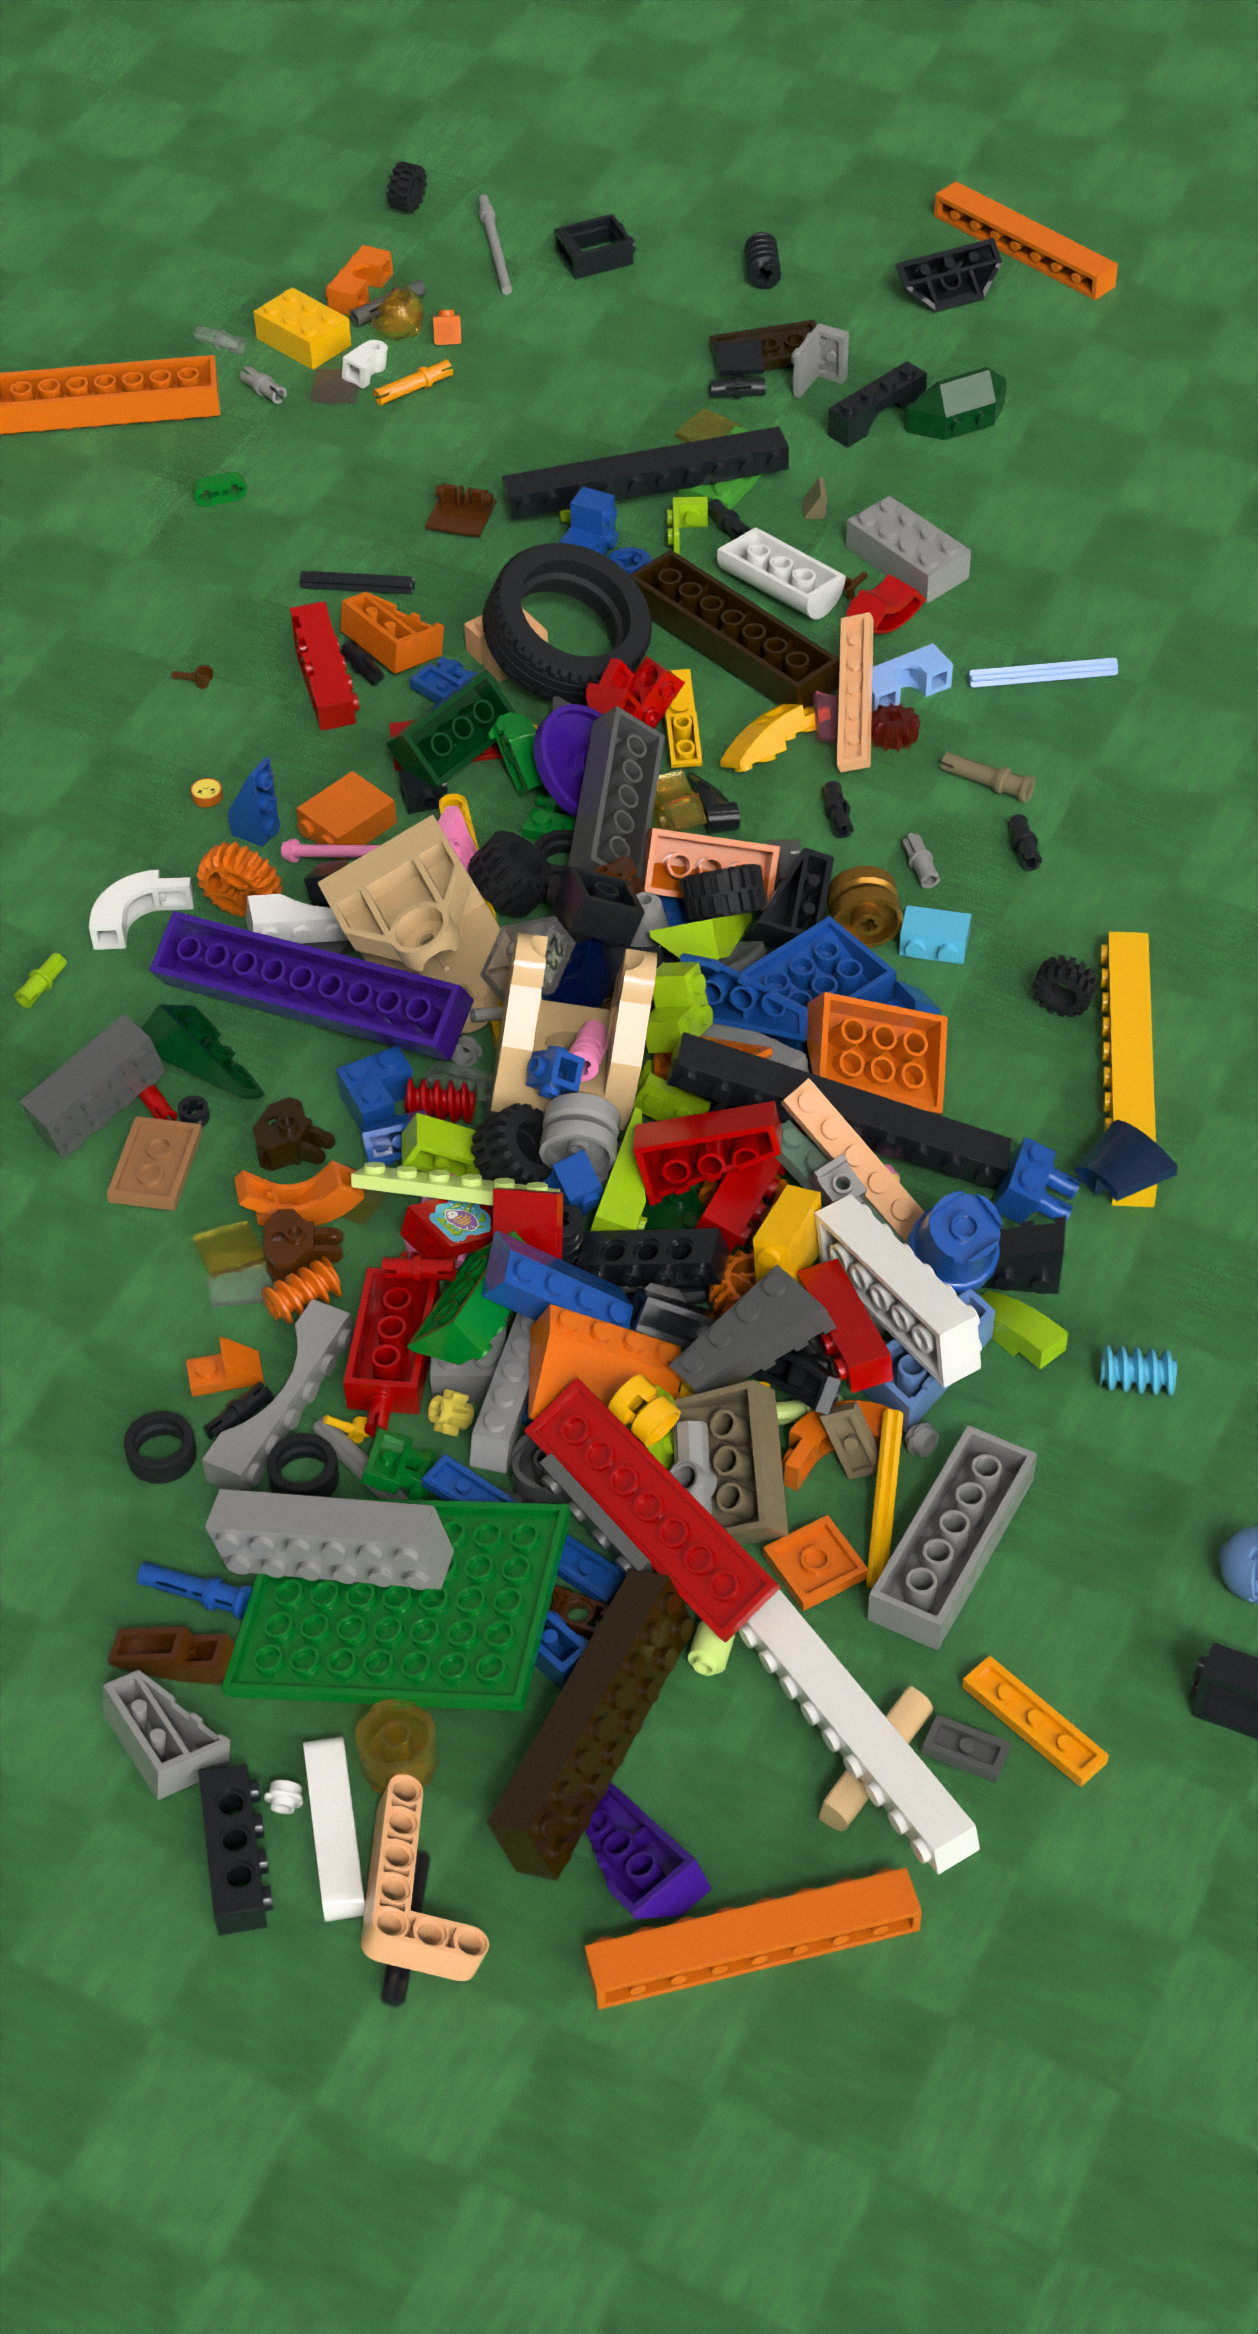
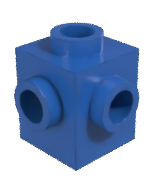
M553 1045L548 1046L547 1050L532 1052V1057L527 1067L528 1077L526 1086L539 1090L538 1095L549 1099H554L562 1094L579 1092L585 1058L569 1053L566 1048Z

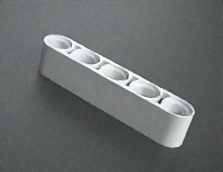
M340 1736L303 1742L325 1922L364 1916L365 1898L344 1738Z

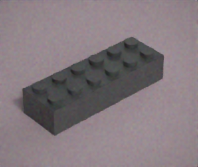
M615 706L596 719L592 725L568 867L573 866L593 872L597 866L606 865L619 857H632L637 873L631 877L641 878L642 880L647 830L651 827L665 735L618 706Z

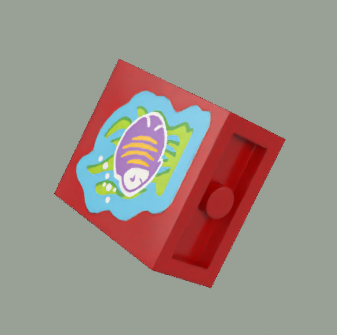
M434 1199L409 1205L400 1235L415 1250L424 1255L425 1258H456L457 1260L459 1255L474 1252L493 1241V1207L445 1199Z

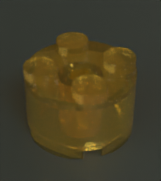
M387 1699L372 1706L370 1713L363 1720H359L355 1730L360 1769L364 1778L369 1782L370 1787L376 1792L383 1793L390 1779L397 1774L411 1775L421 1783L422 1787L427 1786L433 1779L439 1759L436 1729L432 1716L426 1710L424 1712L415 1706V1702Z

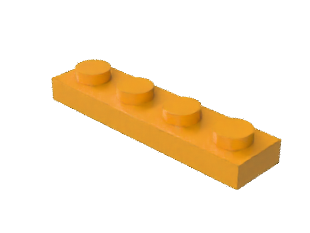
M990 1655L963 1678L962 1688L1079 1787H1082L1108 1763L1109 1754Z

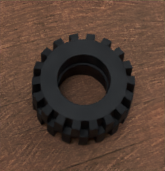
M507 830L495 832L468 863L469 875L484 898L502 912L509 913L514 917H526L547 896V889L549 888L547 877L554 875L547 859L532 843L518 834L508 832Z
M754 863L692 874L680 880L687 920L702 921L760 910L768 905L761 865Z
M516 1103L496 1113L477 1126L476 1133L472 1136V1142L475 1145L471 1146V1153L475 1156L476 1160L473 1162L475 1167L479 1168L483 1180L494 1181L498 1178H511L515 1180V1184L527 1185L531 1182H543L548 1178L552 1169L542 1162L539 1155L544 1118L541 1110L538 1108L533 1110L532 1106L526 1103L523 1105Z

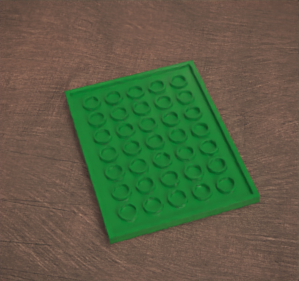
M343 1498L433 1505L454 1549L442 1589L426 1588L425 1590H415L405 1586L390 1585L388 1587H380L370 1583L354 1582L352 1584H345L336 1580L318 1579L310 1581L302 1577L283 1576L275 1578L267 1574H257L221 1687L225 1697L524 1712L572 1515L569 1504Z

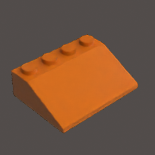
M824 992L808 1002V1039L806 1041L812 1074L938 1115L943 1114L948 1017Z
M550 1304L530 1328L528 1418L535 1420L577 1377L607 1407L615 1392H618L627 1381L639 1374H643L653 1385H658L670 1393L675 1400L677 1399L680 1381L669 1365L681 1354V1346Z

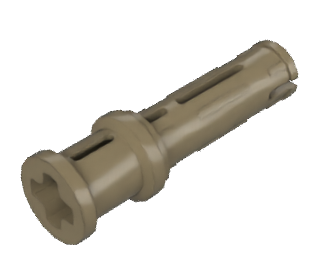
M947 751L942 759L943 763H947L946 765H941L942 771H948L991 786L997 794L1002 795L1006 793L1018 797L1019 801L1027 803L1033 794L1036 779L1032 775L1025 777L1013 773L1009 767L997 769L953 754L950 751Z

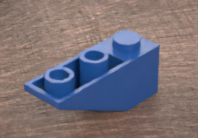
M265 757L251 772L228 811L231 835L264 847L271 837L276 836L280 828L277 797L275 796L273 782L274 775L269 757Z

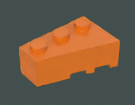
M366 591L342 600L340 630L394 674L442 656L444 625L436 622L432 626L421 621V615L412 612L410 616L397 610L396 604Z

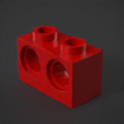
M646 656L634 673L635 677L630 685L629 692L642 705L636 718L655 729L685 682L666 667Z

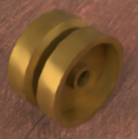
M858 866L843 871L830 882L827 895V906L830 916L868 948L881 946L893 939L901 930L903 915L894 877L886 870L876 866Z

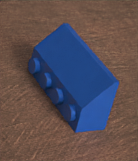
M500 1231L494 1233L481 1297L534 1321H537L547 1307L552 1304L626 1329L630 1328L633 1305L619 1286Z

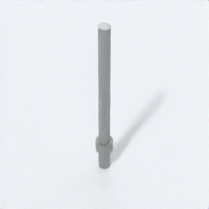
M481 195L478 198L480 219L485 224L501 291L504 295H509L512 292V287L494 221L496 218L493 206L490 205L488 196Z

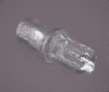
M196 326L194 339L212 345L215 350L223 349L237 355H242L246 349L245 338L226 333L224 329L217 331L204 326Z

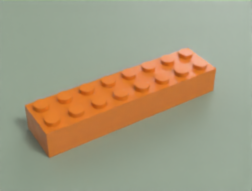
M215 355L0 373V434H17L32 431L44 432L55 429L69 430L78 427L126 425L137 422L152 423L161 420H183L196 417L209 418L220 415L219 379Z

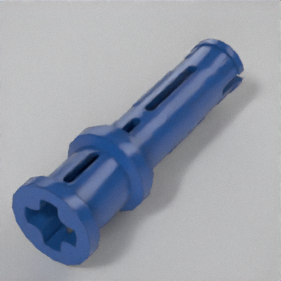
M148 1561L142 1563L137 1575L138 1585L201 1602L206 1610L214 1611L219 1609L234 1614L236 1619L243 1620L253 1588L248 1585H244L241 1588L224 1583L223 1578L217 1576L211 1577L208 1580L181 1571L155 1565Z

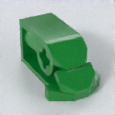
M509 712L497 718L486 737L488 741L496 740L519 797L544 788L545 785L538 773L534 758L536 728L530 718Z

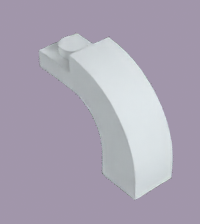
M149 870L132 874L112 884L98 897L91 910L89 930L93 949L126 948L127 934L130 926L144 914L161 910L194 909V896L190 877L160 878L159 870Z

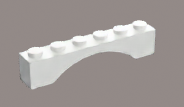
M282 894L247 896L246 922L249 931L299 944L348 940L331 908L309 905L295 901Z

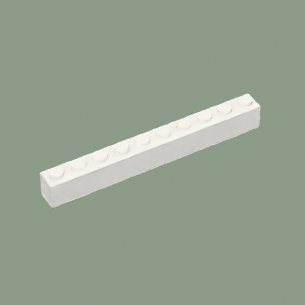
M779 1589L739 1629V1634L749 1649L756 1648L759 1652L760 1661L769 1674L774 1672L780 1678V1685L790 1700L794 1698L798 1700L807 1722L811 1726L815 1724L819 1726L828 1748L833 1753L836 1751L840 1752L844 1757L843 1762L849 1774L855 1780L860 1778L865 1783L866 1792L876 1807L882 1805L885 1808L892 1827L899 1835L906 1834L911 1841L910 1844L914 1854L922 1864L928 1862L939 1875L980 1850L977 1829L973 1821Z

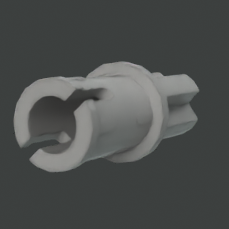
M908 833L902 842L909 856L908 864L911 869L916 871L921 886L923 888H932L940 881V876L932 863L933 855L930 851L926 850L920 835Z

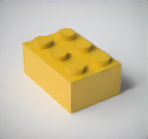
M293 287L253 311L257 339L312 370L352 346L349 318Z

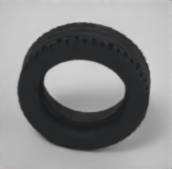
M568 543L536 545L513 556L502 568L483 609L482 627L484 637L497 664L511 680L524 690L551 702L555 696H558L570 704H587L586 689L589 682L600 683L603 672L606 670L611 658L621 659L635 673L649 648L652 636V620L647 602L629 574L617 563L601 553ZM555 592L581 601L590 607L604 622L611 636L612 651L599 656L586 657L572 655L551 646L529 625L522 610L521 599L533 593Z

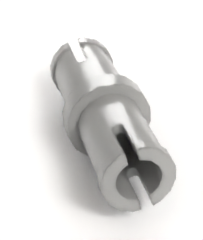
M251 366L243 368L250 373L249 375L241 371L240 380L251 386L258 395L266 396L276 404L283 402L277 395L284 399L286 398V389L276 384L269 375L261 374Z

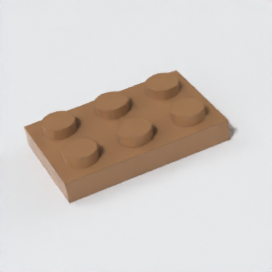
M135 1116L107 1191L108 1202L176 1211L203 1135L202 1125Z

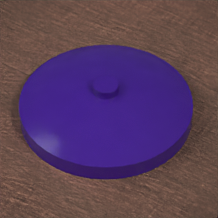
M569 704L561 706L548 714L538 725L534 737V758L541 780L550 795L565 811L576 818L592 725L603 714L587 706Z

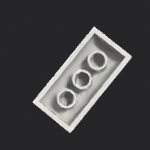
M757 527L720 547L717 551V562L721 569L814 620L824 617L833 609L844 588L845 575Z

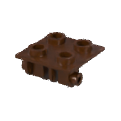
M447 483L437 485L435 494L439 499L425 524V528L440 532L480 537L497 500H494L493 494L485 489L467 487L466 492H464V486L461 485L458 487V490L456 485Z

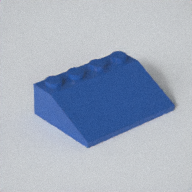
M831 916L823 919L740 972L807 1007L808 1002L824 992L884 1004L895 997L897 971ZM767 1034L768 1037L776 1039L778 1042L795 1050H799L806 1054V1056L809 1054L807 1041Z

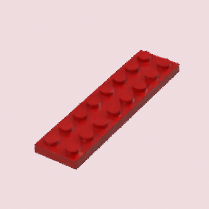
M578 1377L524 1430L547 1456L550 1453L554 1455L648 1558L652 1567L659 1574L670 1576L680 1597L725 1643L781 1588Z

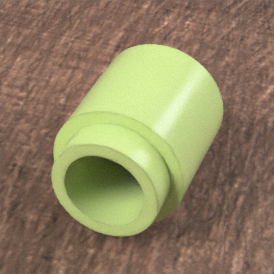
M704 1621L700 1622L688 1654V1661L695 1671L706 1676L723 1672L727 1665L735 1634L725 1643Z

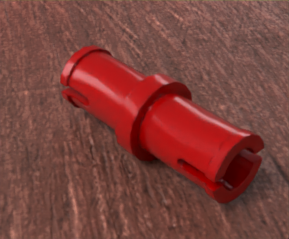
M416 1254L414 1258L384 1256L381 1270H385V1272L381 1273L382 1279L414 1280L415 1283H424V1280H449L454 1282L457 1277V1268H454V1266H457L456 1258H425L424 1255Z

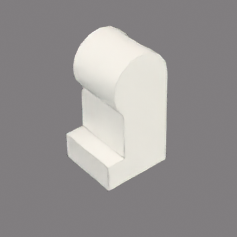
M369 340L343 357L342 378L362 389L370 385V378L374 373L385 370L388 346L379 340Z

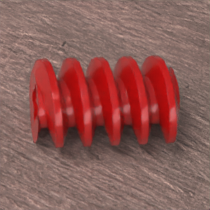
M409 1077L405 1092V1113L425 1109L430 1117L434 1118L436 1113L437 1119L446 1121L448 1115H450L451 1121L454 1124L459 1123L463 1115L465 1123L470 1125L476 1116L477 1084H475L473 1091H469L467 1081H463L460 1089L456 1090L453 1080H449L446 1089H442L440 1079H436L433 1087L428 1088L427 1080L423 1078L419 1088L414 1085L413 1077Z

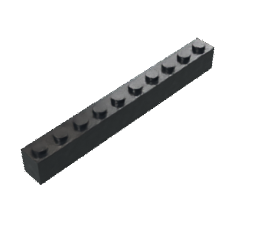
M771 427L502 476L503 496L511 520L569 510L571 501L582 487L614 495L615 501L789 470V445L780 427Z
M685 1032L682 1033L673 1051L666 1084L683 1091L692 1092L735 1107L775 1101L780 1122L785 1123L790 1120L795 1126L801 1128L782 1106L781 1102L810 1078L872 1151L992 1190L997 1188L1008 1171L1012 1138Z

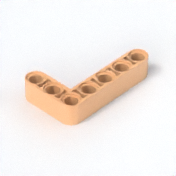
M394 1775L390 1779L376 1811L361 1933V1948L365 1955L377 1962L456 1981L470 1980L477 1972L488 1951V1938L477 1927L411 1911L423 1787L411 1775Z

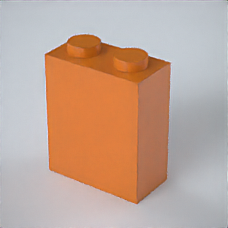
M351 771L296 808L299 832L303 837L311 839L318 845H366L397 824L395 800L354 771Z

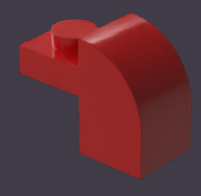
M611 658L599 684L589 682L586 689V701L590 708L603 715L615 706H618L632 716L637 717L642 705L629 692L635 675L621 659Z

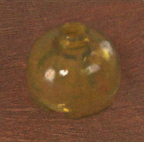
M407 284L404 285L405 290L402 291L400 288H397L383 301L378 308L381 312L378 319L375 316L372 318L371 325L383 336L395 341L409 336L414 337L423 327L421 324L424 318L423 302Z

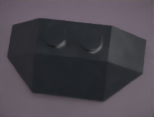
M991 238L896 263L895 267L904 291L936 313L983 300L1003 262L995 240Z

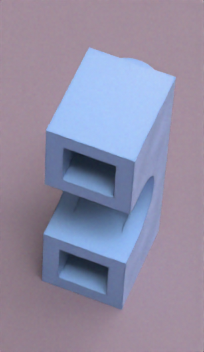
M932 643L874 666L872 673V716L875 718L900 708L901 688L903 687L915 688L925 697L950 688L953 663Z

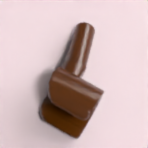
M862 572L854 580L849 577L845 578L843 591H846L848 599L855 597V588L868 577L866 572Z
M200 665L196 668L195 673L173 671L172 678L194 681L198 688L205 689L209 686V680L213 679V669L208 665Z

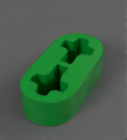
M228 472L199 478L193 483L191 490L195 502L200 506L208 507L242 499L247 493V486L240 473ZM232 484H236L235 489H231ZM208 489V494L202 495L203 490Z

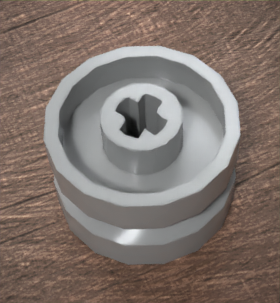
M584 1093L564 1094L552 1099L547 1103L544 1111L543 1132L539 1147V1155L542 1162L552 1169V1165L584 1149L597 1176L608 1172L613 1168L617 1157V1138L621 1124V1116L618 1109L605 1099Z

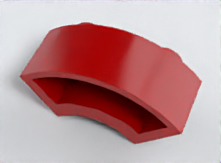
M888 574L874 589L868 591L861 589L858 595L851 600L845 615L853 616L870 612L874 619L873 632L886 634L908 622L921 608L926 598L913 587Z

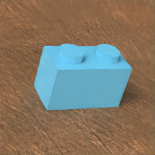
M907 905L900 932L899 956L964 965L970 938L972 914Z

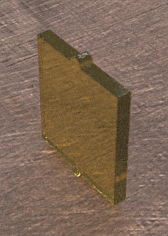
M703 408L675 432V437L687 443L726 436L735 425L741 427V425L725 418L724 415H718Z
M248 1220L225 1227L220 1225L217 1226V1229L192 1236L210 1278L234 1271L239 1273L242 1269L267 1262Z

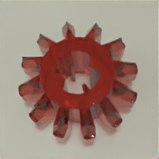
M890 702L887 707L878 705L877 710L872 712L871 740L874 741L875 747L883 746L885 752L889 749H895L899 752L900 748L910 749L911 744L917 743L920 720L919 715L914 713L913 707L904 708L903 703L897 706Z

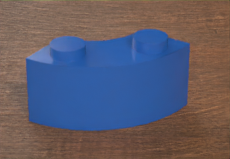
M584 1149L552 1165V1172L543 1181V1183L548 1184V1188L560 1189V1193H563V1204L576 1205L581 1210L583 1217L600 1204L603 1187Z

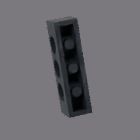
M719 1228L586 1231L576 1266L619 1287L636 1288L638 1286H648L650 1283L664 1287L677 1285L700 1287L705 1285H721L730 1249Z
M247 1764L199 1771L213 1914L218 1935L267 1928L266 1911H272L274 1907L270 1885L263 1886L262 1875L269 1874V1865L266 1849L259 1850L258 1839L265 1838L262 1813L255 1814L254 1803L261 1802L258 1778L250 1779ZM231 1810H240L234 1815H226ZM236 1845L244 1846L238 1851H230ZM240 1881L249 1882L247 1885L243 1887H233L236 1883Z

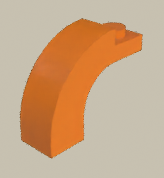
M333 1160L314 1177L296 1184L273 1183L244 1170L234 1178L239 1205L246 1209L254 1210L257 1222L262 1226L279 1209H294L305 1221H314V1226H319L343 1216L365 1198L363 1189L351 1187V1174L356 1170Z
M861 1400L839 1401L832 1405L834 1407L857 1401L880 1450L883 1412L892 1408ZM814 1410L803 1416L789 1431V1450L783 1458L782 1469L785 1470L784 1486L795 1491L799 1490L815 1464L826 1454L835 1451L820 1419L821 1413Z

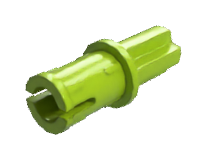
M55 952L39 969H33L29 974V979L15 992L14 997H16V1001L24 1008H31L42 993L52 988V981L67 965V960Z

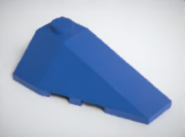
M685 953L680 956V962H699L701 974L704 975L706 980L705 991L708 1004L713 1010V1023L800 1041L808 1039L807 1007L715 959Z

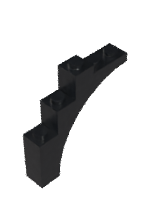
M637 1287L631 1302L633 1311L630 1326L635 1331L688 1348L721 1316L715 1311ZM793 1349L776 1359L775 1362L777 1364L766 1371L760 1369L751 1374L797 1398L814 1411L829 1415L832 1405L837 1402L840 1395L841 1379L827 1369L828 1363L815 1353L802 1349L797 1352Z

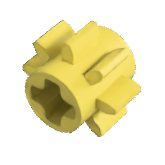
M444 1389L443 1396H435L428 1408V1418L431 1422L435 1423L433 1430L457 1437L459 1429H468L474 1418V1408L472 1404L467 1403L469 1396L449 1389Z

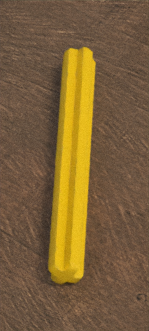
M887 1409L883 1412L868 1559L869 1572L866 1579V1586L869 1589H873L890 1559L903 1426V1412L899 1410Z

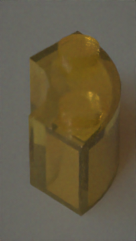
M683 769L659 775L652 814L657 828L679 832L707 824L699 793H695L690 788Z

